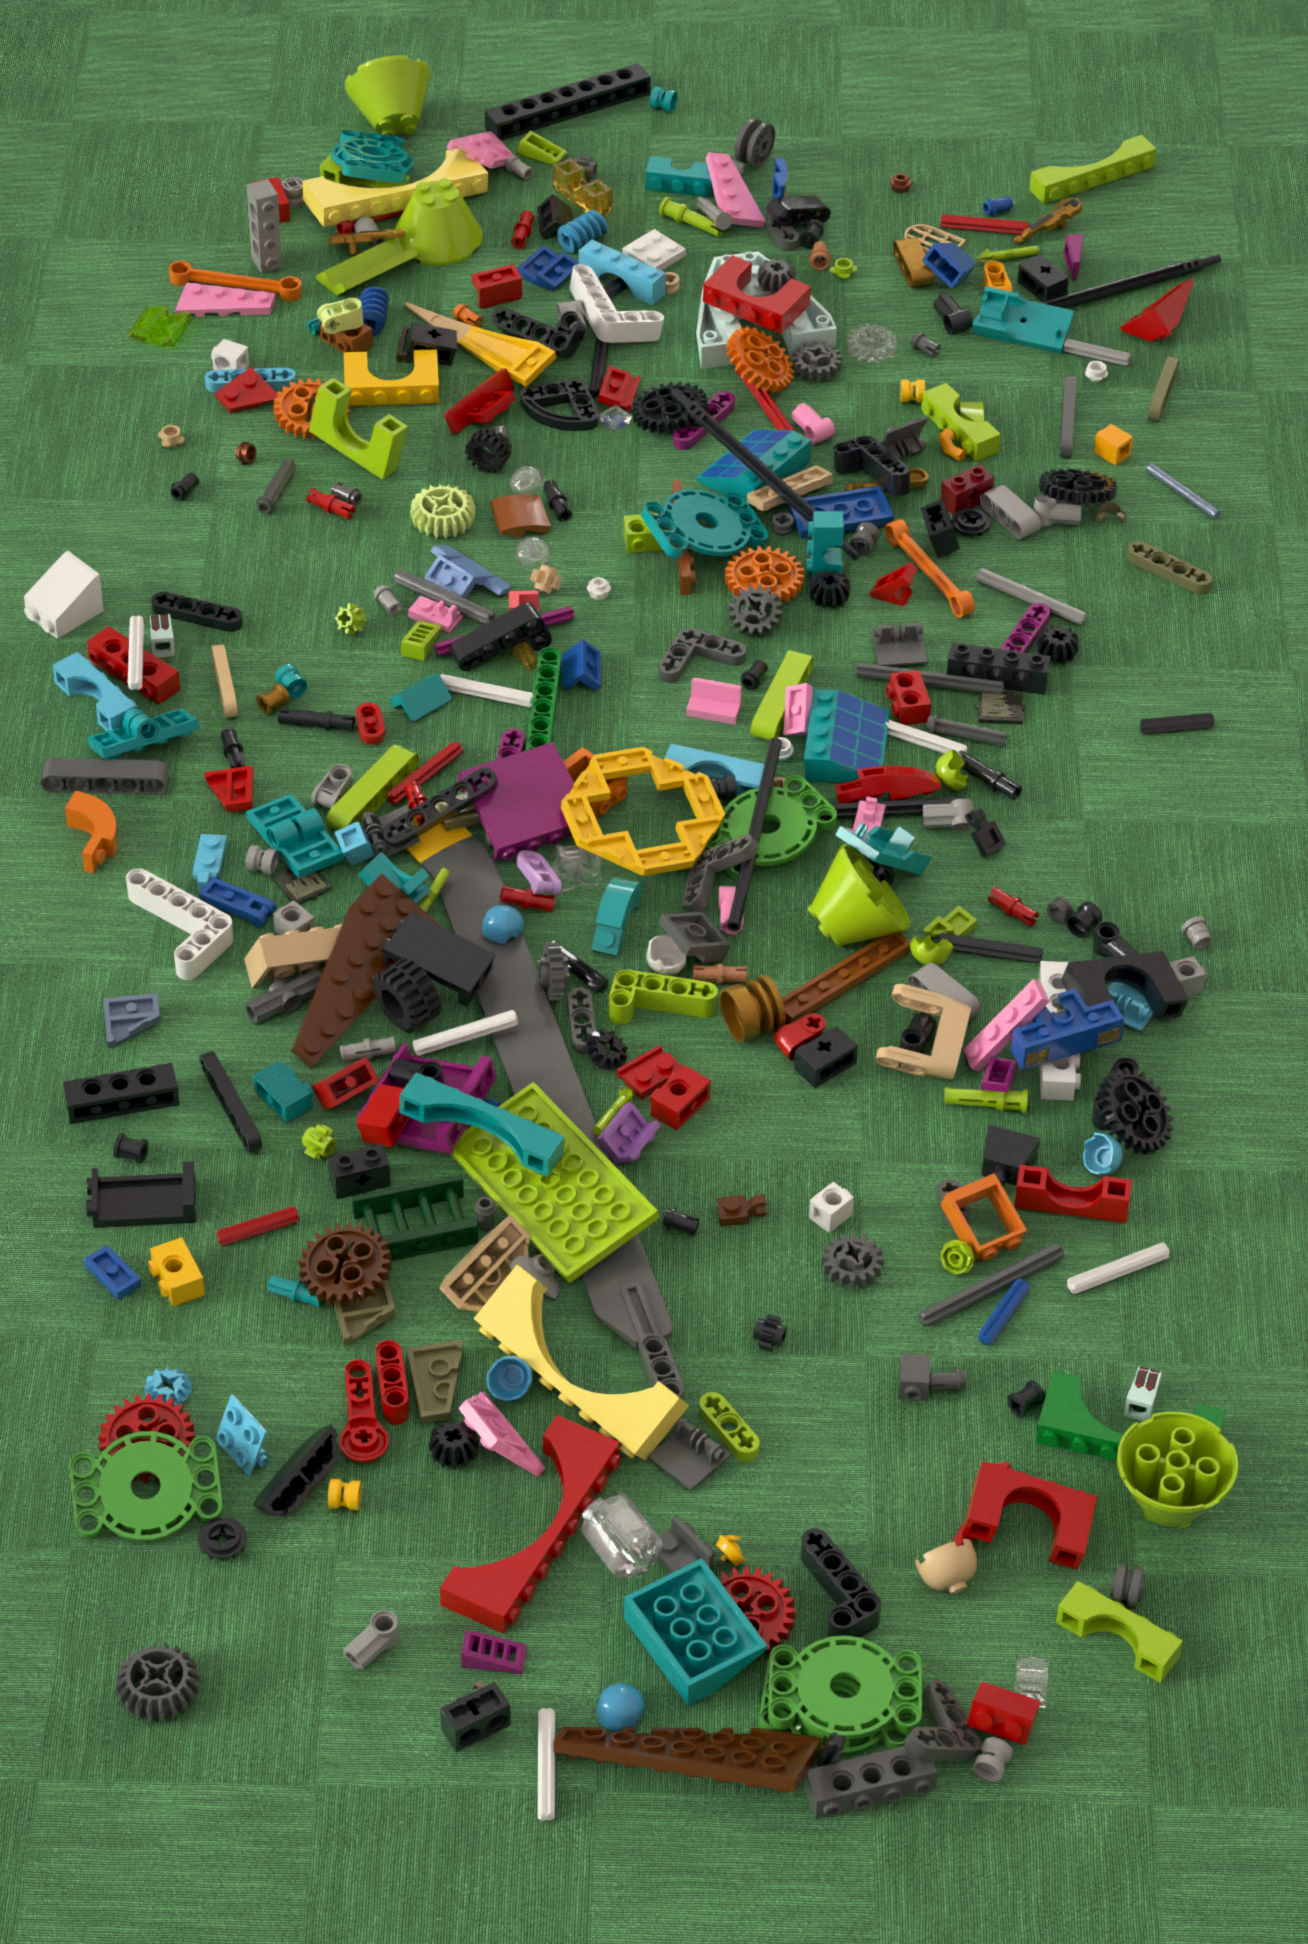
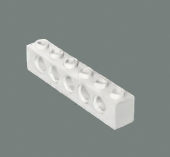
M1040 962L1039 981L1042 983L1050 1001L1046 1007L1051 1013L1053 1011L1055 1013L1064 1011L1058 1002V993L1066 991L1061 978L1068 962ZM1080 1053L1040 1065L1041 1099L1074 1101L1075 1090H1080L1081 1075L1076 1073L1075 1070L1080 1068Z

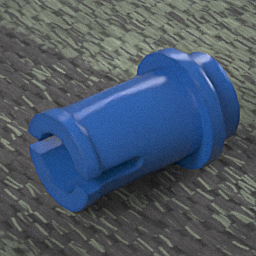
M1009 195L994 200L989 198L983 203L984 213L990 216H995L998 212L1013 208V202Z

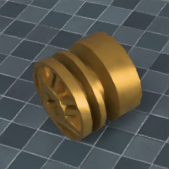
M768 975L759 976L756 980H747L745 986L736 984L721 990L719 1002L722 1016L728 1031L737 1042H745L759 1036L760 1031L768 1034L772 1030H778L786 1024L785 1007L777 986Z

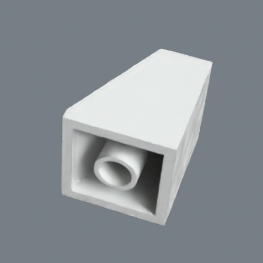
M66 551L24 596L26 616L31 621L34 620L45 632L59 639L104 611L100 574L71 552Z

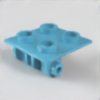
M1111 983L1107 989L1124 1017V1025L1142 1031L1154 1014L1146 998L1139 990L1128 984Z
M232 1394L230 1395L215 1440L246 1475L251 1477L255 1466L264 1467L269 1462L268 1453L262 1449L267 1431Z

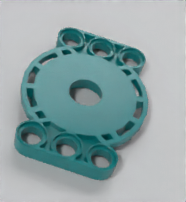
M342 130L339 144L333 146L331 150L332 160L342 166V174L349 177L404 183L406 182L407 174L413 171L415 164L413 157L403 150L404 139L393 135Z
M684 489L669 495L663 505L655 501L647 502L641 513L642 519L664 552L673 558H681L687 547L705 555L729 556L743 550L746 544L753 548L758 546L762 548L768 538V531L741 494L736 492H729L723 498L709 491ZM696 519L705 520L715 528H705ZM659 527L665 528V529H667L669 532L664 531V530L660 529Z

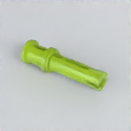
M665 197L659 207V214L661 216L667 215L674 218L677 223L686 222L716 237L722 235V232L715 229L718 227L713 220L691 211L688 205H680L672 201L670 197Z
M945 1087L944 1105L996 1107V1110H999V1112H1004V1110H1021L1022 1113L1027 1114L1028 1089L999 1092Z

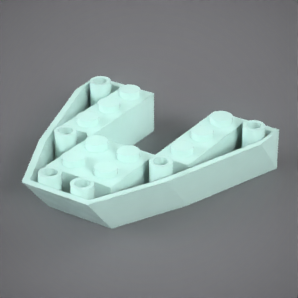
M758 251L734 254L733 256L752 263L751 282L742 292L754 297L773 295L770 291H763V288L759 286L757 281L759 265L764 264V260H771ZM732 255L714 257L706 280ZM703 288L696 331L701 369L735 365L730 363L732 358L727 356L729 352L726 349L728 345L727 340L735 330H739L741 325L738 319L743 318L704 303ZM811 296L810 306L782 333L790 356L793 357V351H797L798 346L804 348V343L813 345V341H816L818 344L825 342L827 347L834 345L835 350L837 328L831 314Z

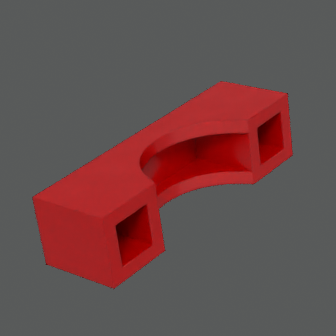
M1020 1165L1014 1207L1126 1223L1132 1180L1104 1176L1094 1185L1073 1187L1057 1181L1051 1175L1048 1168Z

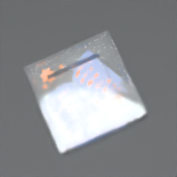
M615 405L599 414V422L612 432H615L630 424L631 416Z

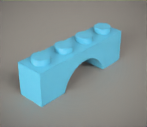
M594 240L589 241L579 250V264L591 267L598 279L605 273H613L627 283L634 298L653 306L665 295L666 272Z
M79 652L53 664L55 684L68 696L89 695L100 700L96 704L98 724L106 731L122 727L123 714L128 709L137 708L134 700L128 699L117 685L114 686L103 672H99L89 659H85Z
M670 744L665 758L667 757L685 765L684 769L694 774L700 772L709 778H716L717 780H722L724 776L733 775L737 796L749 790L759 788L764 768L762 763L676 744Z

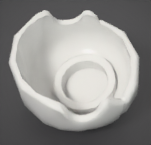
M666 935L655 936L649 941L646 959L652 970L661 975L669 976L677 974L684 969L687 956L681 952L671 937Z

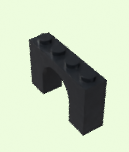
M1164 951L1068 962L1061 978L1065 990L1068 991L1076 988L1087 1007L1113 1000L1106 984L1113 982L1128 984L1144 995L1157 1020L1181 1017L1189 1000Z

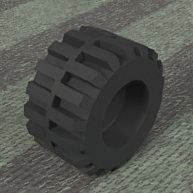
M402 958L374 977V992L382 1010L401 1030L412 1033L440 1014L441 1000L434 983L428 974L411 959Z

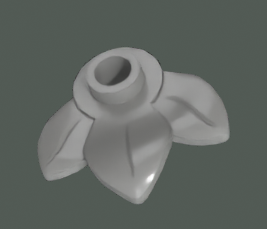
M543 1254L534 1255L532 1258L521 1255L511 1262V1270L516 1265H519L548 1288L544 1293L552 1299L558 1296L560 1287L553 1276L555 1268Z

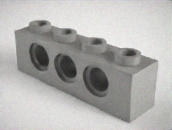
M268 179L247 184L252 260L261 274L281 269L282 252L278 194Z

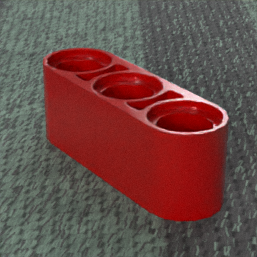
M385 1340L377 1345L375 1351L382 1413L387 1423L399 1425L407 1421L409 1417V1399L402 1349L397 1342Z

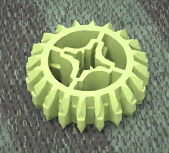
M439 484L438 487L430 485L429 490L422 489L421 493L415 495V499L412 500L410 516L414 527L418 528L420 533L425 532L427 537L435 535L436 539L439 536H444L447 539L451 535L456 538L457 533L464 534L465 529H470L471 524L474 523L476 511L472 496L468 495L466 490L460 491L459 486L451 488L450 484L446 487H442Z

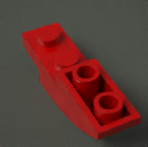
M876 766L858 769L859 779L834 785L839 803H854L865 797L876 798L882 796L885 792H889L891 801L907 800L912 795H928L934 793L937 789H941L937 774L906 766Z

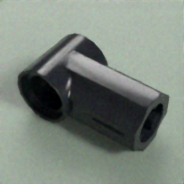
M947 293L940 294L934 301L933 307L942 317L947 333L952 334L972 328L973 319L970 311L967 308L961 309Z
M1107 921L1097 925L1092 946L1096 954L1109 958L1140 954L1119 935L1120 930L1116 924Z
M925 1012L914 1014L908 1028L901 1033L900 1048L924 1054V1049L936 1028L937 1020L931 1014Z
M396 1058L392 1063L390 1080L393 1082L407 1085L417 1072L445 1084L442 1066L438 1062L428 1061L418 1064Z

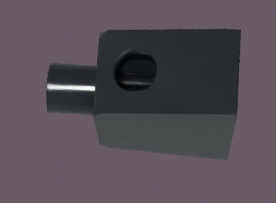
M989 1125L981 1174L987 1177L995 1173L1003 1188L1006 1183L1017 1186L1020 1165L1033 1166L1037 1160L1040 1138Z

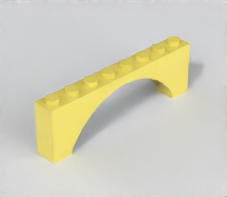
M457 148L453 151L446 150V160L430 176L404 186L362 188L336 183L325 179L324 176L304 180L303 201L322 226L327 227L341 224L342 221L346 220L355 221L363 216L369 218L405 210L419 182L439 181L446 178L451 180L452 185L458 189L462 197L485 193L488 189V172L479 162L467 158V152Z
M516 1265L475 1316L474 1320L482 1325L479 1331L491 1341L495 1337L501 1341L498 1347L509 1356L516 1354L524 1359L531 1367L532 1373L535 1370L541 1375L538 1381L551 1391L554 1387L561 1392L558 1397L571 1408L576 1404L581 1409L578 1414L591 1425L596 1421L602 1426L599 1430L602 1435L611 1439L616 1438L620 1441L622 1445L619 1449L632 1459L637 1455L646 1461L647 1456L654 1451L689 1405L659 1381L654 1387L613 1395L594 1393L572 1385L554 1364L544 1339L542 1301L543 1294L548 1288L526 1270Z

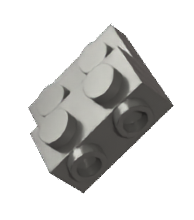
M704 912L662 914L658 922L666 931V934L677 944L682 953L686 956L697 955V958L703 963L724 961L731 946Z

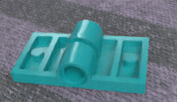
M131 708L122 716V727L87 737L89 747L104 759H116L121 756V753L127 751L138 752L145 749L146 745L153 743L156 745L164 744L169 741V738L175 736L186 737L191 735L192 731L200 728L198 719L183 708L150 717L141 709Z
M292 794L246 811L247 821L272 849L278 850L279 857L298 878L344 860L342 849L325 832L323 821L317 810L314 808L306 810Z

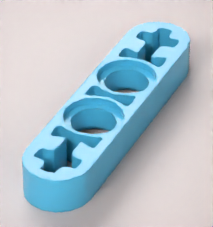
M247 369L209 371L205 374V387L210 392H217ZM254 369L262 378L267 379L265 381L273 390H282L283 386L290 388V382L296 384V373L293 369Z

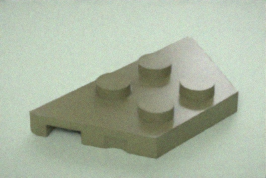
M382 1280L383 1289L374 1288L375 1297L366 1294L365 1303L358 1298L355 1299L353 1307L349 1301H345L343 1307L340 1308L338 1301L334 1302L344 1346L351 1344L396 1315L388 1280Z

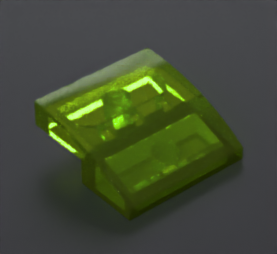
M166 305L146 306L128 332V335L143 343L161 347H174L191 323L192 318L190 313H169Z

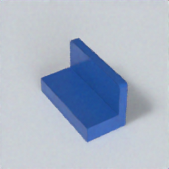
M584 639L562 655V688L568 690L579 681L593 691L601 686V652Z

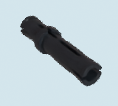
M280 707L278 712L279 724L325 728V731L339 729L353 732L356 723L354 715L333 714V711L324 713Z
M963 750L959 751L964 761V766L961 769L988 784L991 790L999 791L1013 801L1016 800V797L1020 796L1022 786L1006 778V775L1001 771L996 772Z

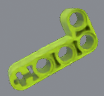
M621 970L614 976L609 994V1019L617 1025L627 1024L633 1018L635 1007L709 1018L717 1012L718 989L713 983L634 970Z

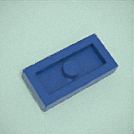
M108 1245L84 1259L85 1267L117 1300L122 1299L142 1286L141 1278Z

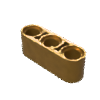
M918 238L894 240V256L908 286L913 288L932 285L934 282L933 271L922 261L926 254Z

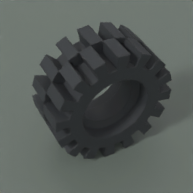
M484 427L483 430L480 428L477 432L475 431L466 444L465 454H469L467 459L468 461L473 460L471 463L473 466H479L478 470L482 471L484 468L485 473L490 471L496 473L497 470L500 471L510 458L512 450H510L511 444H506L508 439L506 437L502 438L503 434L500 431L496 434V429L492 428L489 431L488 427ZM483 447L490 449L494 454L487 452Z

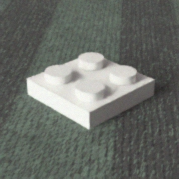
M653 229L623 247L622 253L662 271L685 257L686 248Z

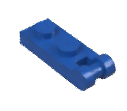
M214 877L199 893V899L205 903L249 920L258 928H261L267 922V916H271L277 908L270 899Z

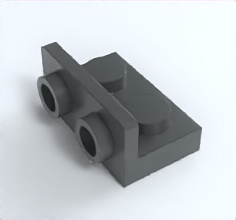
M678 1516L672 1518L671 1529L648 1543V1552L670 1574L703 1558L711 1571H714L715 1553L712 1547L707 1542H702L696 1536L692 1526L687 1522L684 1523Z

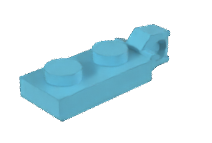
M200 835L193 867V879H197L198 893L203 890L212 877L220 879L227 847V835Z

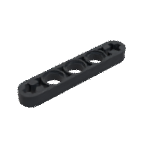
M490 768L478 769L389 822L383 830L385 840L392 847H401L489 795L498 786V778L495 772ZM486 776L490 783L485 785L482 783L481 778ZM473 782H474L475 786H476L477 789H478V791H477L476 793H475L474 788H473L472 785H471V783H473ZM460 789H469L470 795L467 799H457V792ZM438 802H446L448 804L446 811L443 813H436L434 811L435 805ZM417 815H423L425 817L424 824L419 827L413 826V818ZM404 823H406L409 829L411 830L409 833L404 827ZM394 830L399 832L400 837L397 839L393 837L392 831Z
M210 1051L199 1055L203 1073L247 1153L262 1149L259 1132L215 1052Z

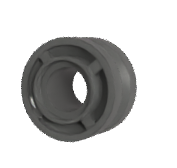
M1119 1562L1118 1569L1114 1570L1110 1593V1596L1113 1597L1112 1601L1122 1603L1125 1600L1129 1608L1136 1609L1137 1601H1141L1145 1577L1142 1574L1143 1566L1135 1565L1131 1571L1128 1570L1127 1563Z

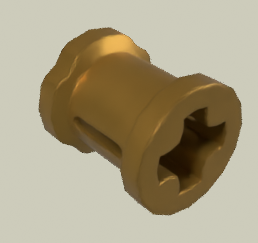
M279 683L274 685L271 691L266 694L261 693L256 697L260 710L266 715L272 714L273 709L280 705H287L290 700L287 690Z

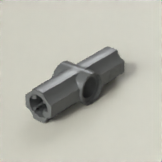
M315 969L289 982L286 979L275 981L270 986L268 992L245 1003V1010L249 1019L255 1024L281 1011L285 1014L295 1012L304 1000L314 996L321 973Z

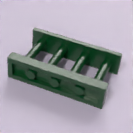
M462 1175L352 1197L354 1219L365 1218L367 1228L372 1227L374 1235L381 1234L376 1215L393 1213L398 1233L382 1236L383 1241H387L392 1260L390 1261L478 1243V1224L476 1218L464 1219L458 1198L464 1197ZM447 1201L453 1222L437 1225L431 1204ZM420 1206L426 1227L409 1230L403 1209Z

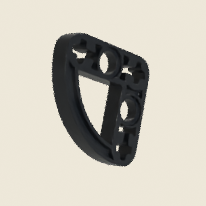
M569 379L529 386L520 391V405L532 419L545 426L565 431H586L595 429L599 424L597 408L586 383L581 379ZM553 392H554V393H558V394H557V395H549L548 393H553ZM568 403L574 416L553 413L542 407ZM578 403H586L587 405H582V406H580V405H577V404H578Z

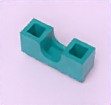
M650 156L646 169L645 190L711 197L713 186L706 162L694 161L690 169L677 170L672 167V158Z
M813 511V521H808V536H812V540H807V555H811V558L806 559V573H811L812 578L815 577L816 572L824 573L825 569L832 572L836 569L837 574H839L842 570L841 549L829 547L843 546V511Z

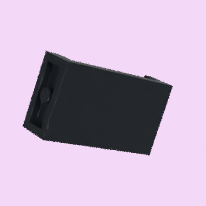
M411 911L405 920H399L394 930V936L391 939L387 938L381 948V952L384 953L383 964L388 965L391 960L397 962L402 958L411 959L432 980L459 993L458 1003L466 1007L492 971L495 958L494 953Z
M182 1162V1173L99 1177L98 1168H92V1178H87V1195H92V1200H86L87 1217H92L94 1228L196 1223L194 1162Z

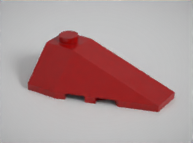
M1192 278L1175 286L1158 298L1156 302L1144 308L1139 317L1135 315L1120 327L1121 331L1150 342L1158 338L1162 341L1173 334L1171 330L1179 324L1194 283Z

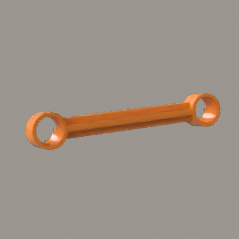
M176 261L169 266L170 282L177 286H184L186 283L193 281L277 293L285 301H296L302 296L301 280L293 276L284 277L280 281L193 269L186 261Z
M898 519L886 524L885 534L888 542L894 547L899 545L949 599L954 615L961 618L974 613L975 603L972 595L967 590L960 591L910 537L906 523L902 519Z

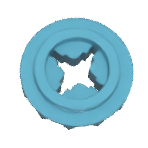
M168 1366L163 1371L155 1369L154 1375L147 1376V1382L144 1386L145 1394L150 1393L152 1400H156L158 1395L162 1394L164 1403L168 1399L173 1398L175 1406L186 1401L192 1391V1383L188 1373H182L179 1367L175 1370H171ZM163 1382L173 1384L174 1391L167 1386L163 1387Z

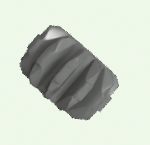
M773 258L772 261L764 260V264L759 265L757 281L765 292L777 293L790 279L796 280L795 266L791 265L790 261L784 262L782 258L780 260Z

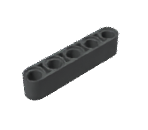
M49 758L44 762L40 784L44 790L56 793H74L79 791L95 794L160 795L166 791L169 768L164 762L157 760Z

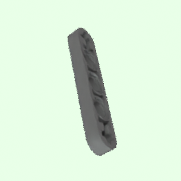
M1065 376L1060 439L1061 457H1072L1077 376Z

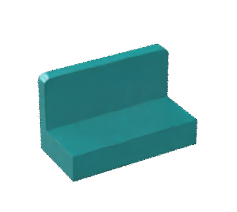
M439 673L427 676L390 697L389 701L393 707L402 705L410 721L413 722L447 703L452 698Z

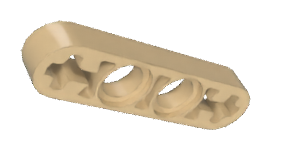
M224 644L211 646L212 658L225 719L238 717L237 702Z

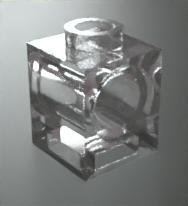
M1033 1656L1018 1657L1015 1693L1041 1701L1039 1708H1045L1049 1660Z

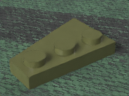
M464 1339L406 1348L421 1424L449 1420L451 1418Z

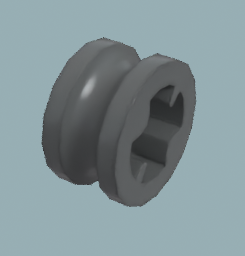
M780 512L773 516L772 531L775 534L786 536L793 532L794 518L792 515Z
M1059 896L1047 905V913L1053 921L1064 923L1067 917L1073 913V907L1067 899Z

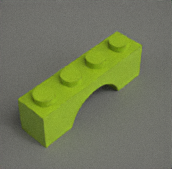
M331 154L320 164V177L324 176L327 180L348 186L362 185L369 188H392L410 184L409 176H407L404 183L346 176L342 174V166L332 160Z
M947 383L923 392V402L921 404L923 413L943 431L944 429H951L955 436L952 441L965 450L966 454L975 462L999 453L1001 434L987 421L975 422L960 417L958 415L960 395Z
M1077 1581L1058 1605L1057 1624L1081 1638L1101 1631L1111 1632L1123 1637L1134 1650L1136 1659L1134 1668L1159 1683L1164 1680L1180 1658L1183 1641L1174 1633L1161 1629L1151 1623L1146 1617L1133 1613L1120 1602L1112 1601L1091 1586H1086Z

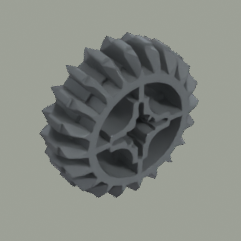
M166 1642L161 1648H157L152 1643L150 1649L147 1650L140 1646L139 1654L130 1652L129 1660H122L121 1670H117L116 1692L118 1693L120 1703L125 1705L128 1714L135 1712L138 1720L146 1715L150 1723L154 1717H159L164 1722L165 1716L171 1715L176 1719L178 1710L186 1713L188 1709L187 1704H194L195 1695L200 1690V1674L194 1659H190L187 1651L181 1653L178 1645L169 1649ZM180 1676L182 1680L180 1684L175 1688L173 1686V1684L176 1683L175 1679H177ZM139 1677H142L143 1680L140 1681L141 1685L135 1688V1682L138 1680Z

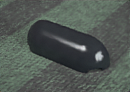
M332 1424L320 1429L309 1437L264 1487L253 1504L258 1511L269 1516H283L292 1513L335 1465L339 1457L335 1438L338 1437V1434Z

